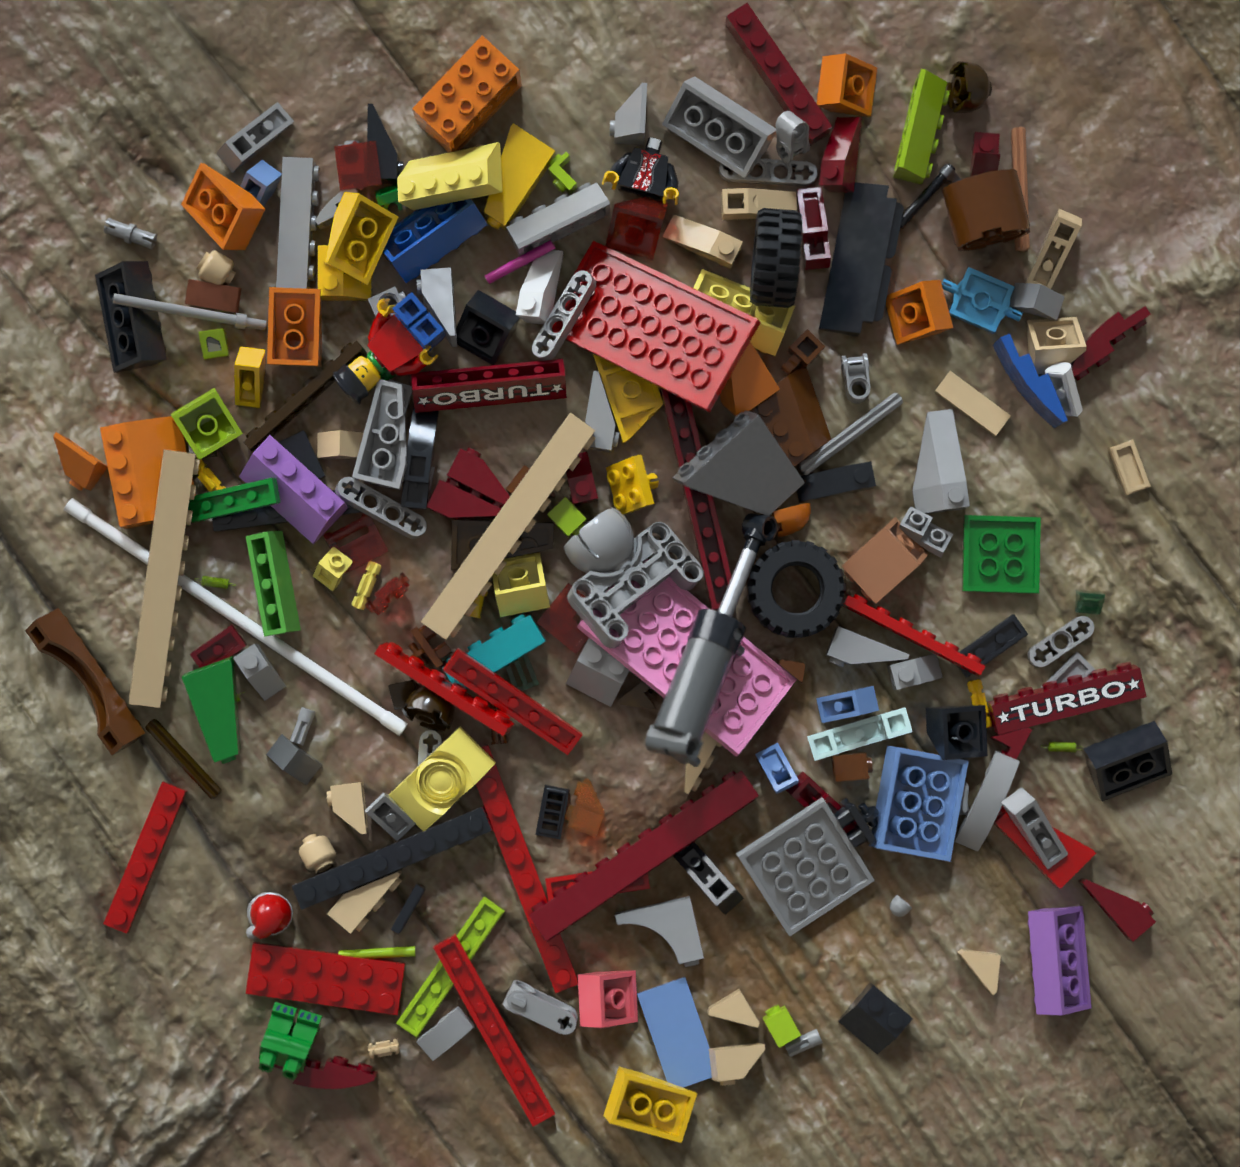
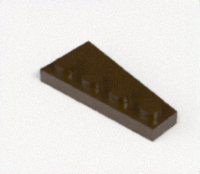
M452 520L451 570L460 568L490 526L492 520ZM536 522L528 534L523 531L518 538L522 542L514 554L508 552L504 559L553 549L554 523Z

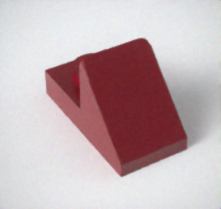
M974 132L970 177L998 170L1001 154H998L1000 134Z
M1027 727L994 735L990 738L1007 747L1005 751L1001 750L1000 753L1017 759L1032 730Z

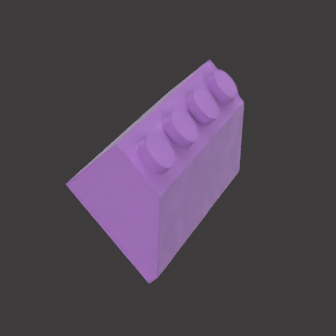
M271 435L252 453L239 476L245 483L276 478L281 503L270 506L313 545L348 509V506L342 499Z
M1083 906L1044 908L1028 911L1036 1014L1066 1015L1091 1009Z

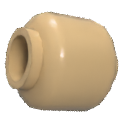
M216 250L211 253L206 252L196 268L199 270L198 276L200 279L217 285H223L224 283L229 285L236 274L232 270L234 266L233 260Z
M311 834L302 840L303 845L299 848L298 852L308 871H315L319 874L327 871L334 865L333 861L336 858V852L328 837Z

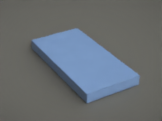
M682 977L637 993L667 1082L680 1087H686L712 1078L709 1056L710 1047L686 978Z

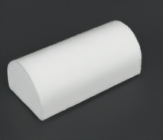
M1060 362L1051 365L1045 370V374L1049 373L1066 416L1077 417L1083 409L1071 364Z

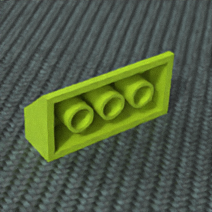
M926 69L920 70L914 83L892 177L921 185L925 178H930L933 163H929L931 153L935 154L938 145V139L934 137L936 129L941 130L944 115L940 114L942 105H947L950 91L946 90L947 82Z

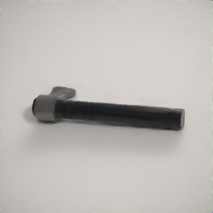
M945 164L941 168L938 176L903 213L900 228L903 229L945 181H949L952 184L962 180L956 174V169L951 164Z

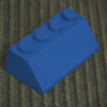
M471 199L418 209L394 226L383 254L404 282L407 283L417 278L421 270L427 269L439 262L443 256L457 249L461 243L471 236L478 234L488 224Z

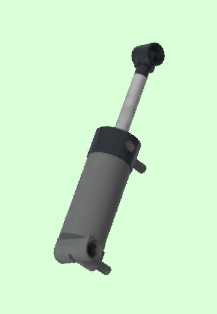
M753 513L745 516L742 523V532L746 542L718 611L711 609H701L698 611L688 636V642L654 726L651 725L647 733L645 745L648 751L671 756L681 764L689 763L693 767L700 765L701 760L698 758V755L703 745L701 739L733 659H735L736 655L741 656L745 652V648L740 644L746 632V627L732 616L760 546H764L766 541H771L776 536L777 521L773 516Z

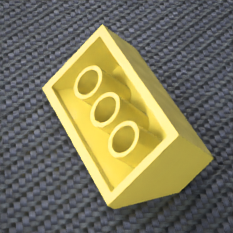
M496 142L409 161L397 178L398 202L412 210H418L502 193L500 143Z
M702 269L694 289L757 318L761 324L751 339V343L754 348L761 352L776 356L795 306L793 305L789 308L756 306L750 302L749 287Z

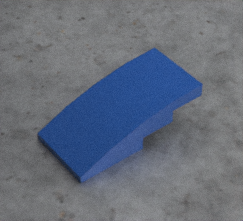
M1007 334L1000 337L993 344V347L1004 370L1021 395L1053 428L1059 427L1068 421L1049 373L1039 377L1030 354L1019 357L1011 335Z

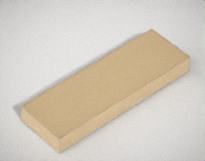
M951 371L948 372L934 391L994 437L1011 416Z

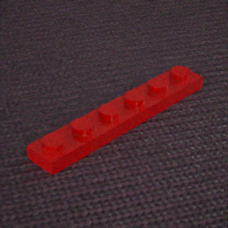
M855 594L854 597L848 595L843 607L978 677L981 676L985 666L981 664L982 659L970 653L967 656L959 653V647L947 641L945 644L936 641V635L924 629L922 632L913 629L914 624L903 618H900L898 621L890 617L891 612L880 606H877L876 609L867 605L868 600Z
M386 642L378 646L374 654L500 735L504 736L511 731L515 723L509 720L510 717L500 710L494 711L488 707V703L484 699L477 696L475 698L466 693L467 689L462 685L450 683L440 671L430 670L424 666V662L418 657L408 656L403 653V649L393 642Z
M459 648L443 668V671L566 755L571 752L583 736L582 732Z
M162 781L103 923L104 925L126 934L129 933L187 790Z

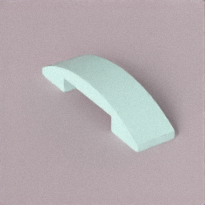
M904 707L807 736L814 761L913 731L906 708Z

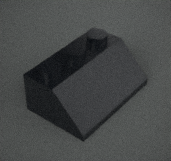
M1155 721L1084 748L1086 764L1102 802L1172 775L1168 742Z

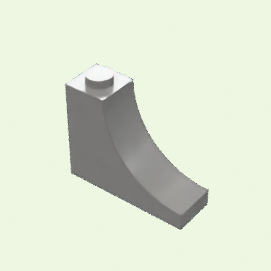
M690 896L615 913L617 925L638 924L659 933L671 945L679 964L684 963L685 967L699 964V959L704 958Z

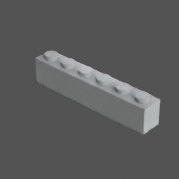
M283 157L276 281V287L310 289V281L315 279V266H311V256L316 255V241H312L313 231H317V223L315 221L317 216H314V206H318L319 193L315 191V181L320 179V167L316 166L313 158Z

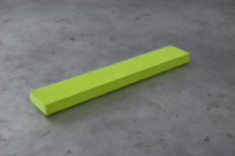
M485 896L457 935L470 960L505 912L504 909ZM440 960L396 1022L397 1025L416 1038L454 985Z

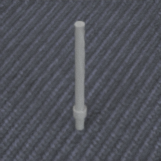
M115 293L113 296V304L234 325V328L239 329L247 327L265 331L266 320L249 318L246 314L236 313V315Z

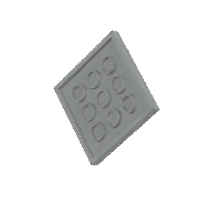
M822 797L736 853L789 937L875 881Z

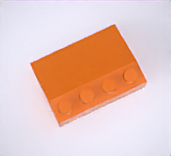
M172 416L100 427L119 526L124 529L153 524L163 450L187 452L184 435Z

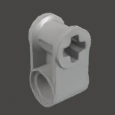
M785 111L780 114L775 125L777 133L776 150L779 157L788 163L793 160L794 156L800 153L805 154L810 150L809 125L791 111Z
M863 353L862 356L850 358L841 356V369L847 399L855 404L862 403L868 397L871 389L868 355ZM860 385L864 388L865 393L857 396L852 392V387Z

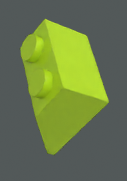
M215 388L171 413L172 418L199 460L243 434Z

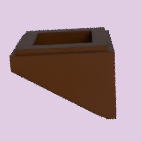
M778 660V665L797 679V681L803 682L804 663Z

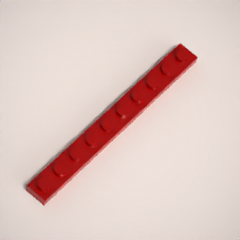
M489 745L481 747L494 760ZM495 763L476 783L550 981L555 993L578 985V978L561 933L546 942L529 916L533 913L531 910L533 906L542 900L547 903L548 899Z

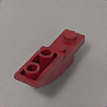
M1146 306L1125 320L1118 311L1085 341L1086 351L1071 362L1073 375L1077 381L1090 373L1088 368L1096 364L1097 367H1100L1111 359L1109 354L1114 349L1109 343L1110 341L1115 345L1126 337L1124 332L1130 328L1135 332L1147 324L1145 318L1151 315Z
M335 1055L333 1058H328L324 1067L320 1066V1061L308 1058L304 1071L299 1072L296 1079L293 1080V1084L318 1089L350 1088L374 1081L378 1072L373 1071V1066L365 1063H358V1066L348 1063L349 1059ZM277 1064L274 1065V1068H278L281 1070H283L284 1068L283 1066Z

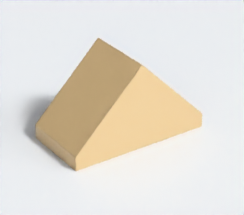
M343 430L318 433L317 458L357 459L364 433Z
M960 949L957 953L988 992L994 995L997 992L1001 955L992 952Z
M740 989L708 1007L707 1013L710 1016L757 1028L759 1026L757 1017Z

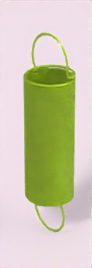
M203 576L201 577L202 581H198L201 582L202 586L228 589V586L232 584L229 579Z
M1049 742V747H1043L1049 748L1048 751L1076 753L1077 751L1076 743Z

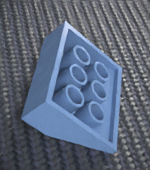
M887 745L876 808L879 811L875 818L877 825L872 827L871 831L877 841L872 845L869 844V846L951 861L969 761L963 759L942 760L940 755Z

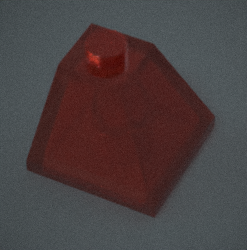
M646 197L616 203L605 246L615 251L654 260L668 203L663 204L661 201Z

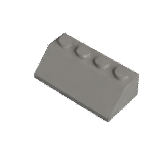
M695 76L684 81L662 123L663 126L744 178L748 176L764 155L776 134V128Z
M586 183L578 187V192L570 196L568 194L559 196L554 200L555 203L548 207L541 205L532 210V215L526 218L519 216L509 222L510 225L506 228L519 256L549 240H552L554 243L610 215V202L598 183L593 185Z

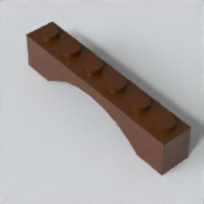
M59 608L36 619L25 630L40 652L64 664L84 685L96 711L97 735L112 756L132 745L145 734L140 722L135 719L128 709L126 702L119 696L110 679L103 673L96 659L92 657L85 647L83 640L76 634L69 624L67 617L62 614Z

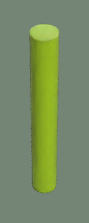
M416 947L339 950L338 954L369 959L416 956Z

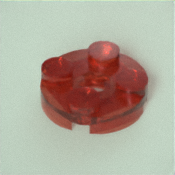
M403 572L400 573L399 579L395 576L374 594L376 599L373 602L367 601L365 607L371 614L375 612L379 616L389 607L388 604L393 597L398 600L408 591L410 586L409 578Z

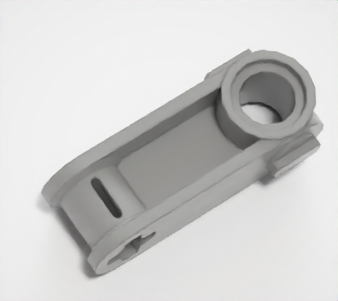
M518 980L513 981L502 1003L506 1009L560 1034H570L575 1030L578 1019L575 1008L534 989L527 983ZM565 1016H568L570 1020H568L566 1023H563L562 1019H564Z

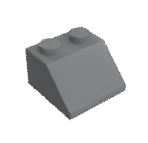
M588 638L566 684L611 707L630 670Z

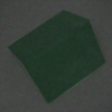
M1076 590L1075 612L1101 614L1105 594L1095 591Z

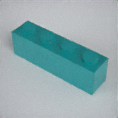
M523 613L511 620V627L506 630L500 627L489 634L491 639L482 643L481 640H478L468 646L469 652L466 654L496 673L544 644L547 640L532 615L525 617ZM445 672V674L447 675L448 679L452 684L458 683L465 687L467 690L469 689L468 687H466L465 685H463L462 683H460L459 681H457Z

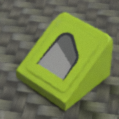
M223 328L198 332L204 359L229 356L227 335Z

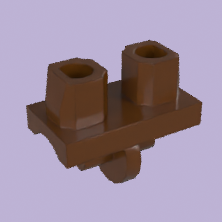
M426 625L420 628L416 626L412 629L411 633L422 648L419 650L414 642L408 646L413 653L411 656L421 659L425 666L429 663L424 657L426 653L436 668L439 669L445 665L443 662L453 653L447 643L443 642L433 649L428 641L438 635Z

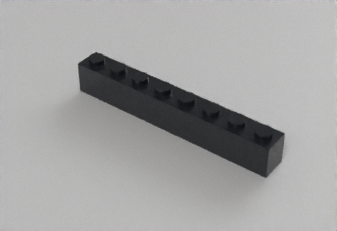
M482 806L293 885L292 888L300 908L303 910L488 833L493 828L485 807Z

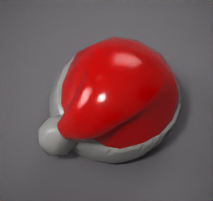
M274 892L260 893L253 898L247 907V918L251 925L247 928V937L251 940L263 939L285 931L293 917V909L288 899Z

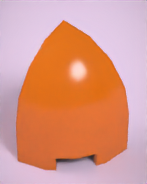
M810 503L787 507L771 513L777 521L778 538L793 534L801 530L808 523L811 514Z

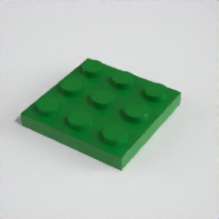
M964 515L962 591L1038 594L1040 585L1041 517Z

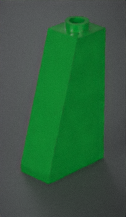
M232 656L184 673L182 676L214 763L221 761L222 764L231 762L236 759L235 755L239 754L241 750L235 665Z

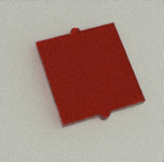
M353 141L352 144L334 146L340 191L358 188L363 190L365 187L382 185L376 141L362 143Z

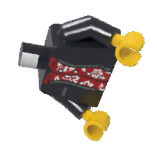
M648 138L645 150L634 148L632 153H625L613 164L610 171L604 174L602 185L605 182H611L613 184L612 190L616 189L618 183V190L662 201L663 204H666L667 199H673L675 205L678 204L679 181L674 166L668 163V156L659 154L663 143L661 140Z

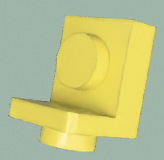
M332 547L318 563L313 577L334 591L353 561L338 549Z

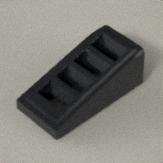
M545 784L535 835L561 839L570 789ZM548 794L563 796V801L548 799ZM546 804L561 806V811L547 809ZM544 815L559 816V821L545 819ZM544 823L558 826L557 831L543 829L542 825Z

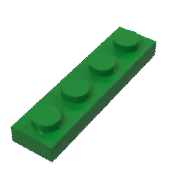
M268 478L195 495L194 500H189L188 510H192L191 523L281 503L277 479Z

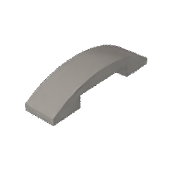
M995 751L986 770L983 783L967 817L964 818L954 842L979 851L1002 807L1001 802L1006 798L1017 771L1019 760Z

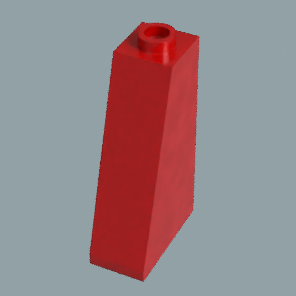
M1003 805L994 821V825L1058 889H1061L1096 854L1093 849L1052 827L1068 855L1047 869L1013 823Z

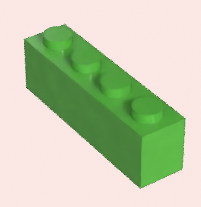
M267 531L246 536L264 637L300 631L301 627L283 531Z

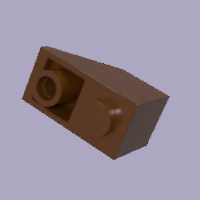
M859 752L831 756L835 782L869 779V773H873L871 757L868 758L866 753Z

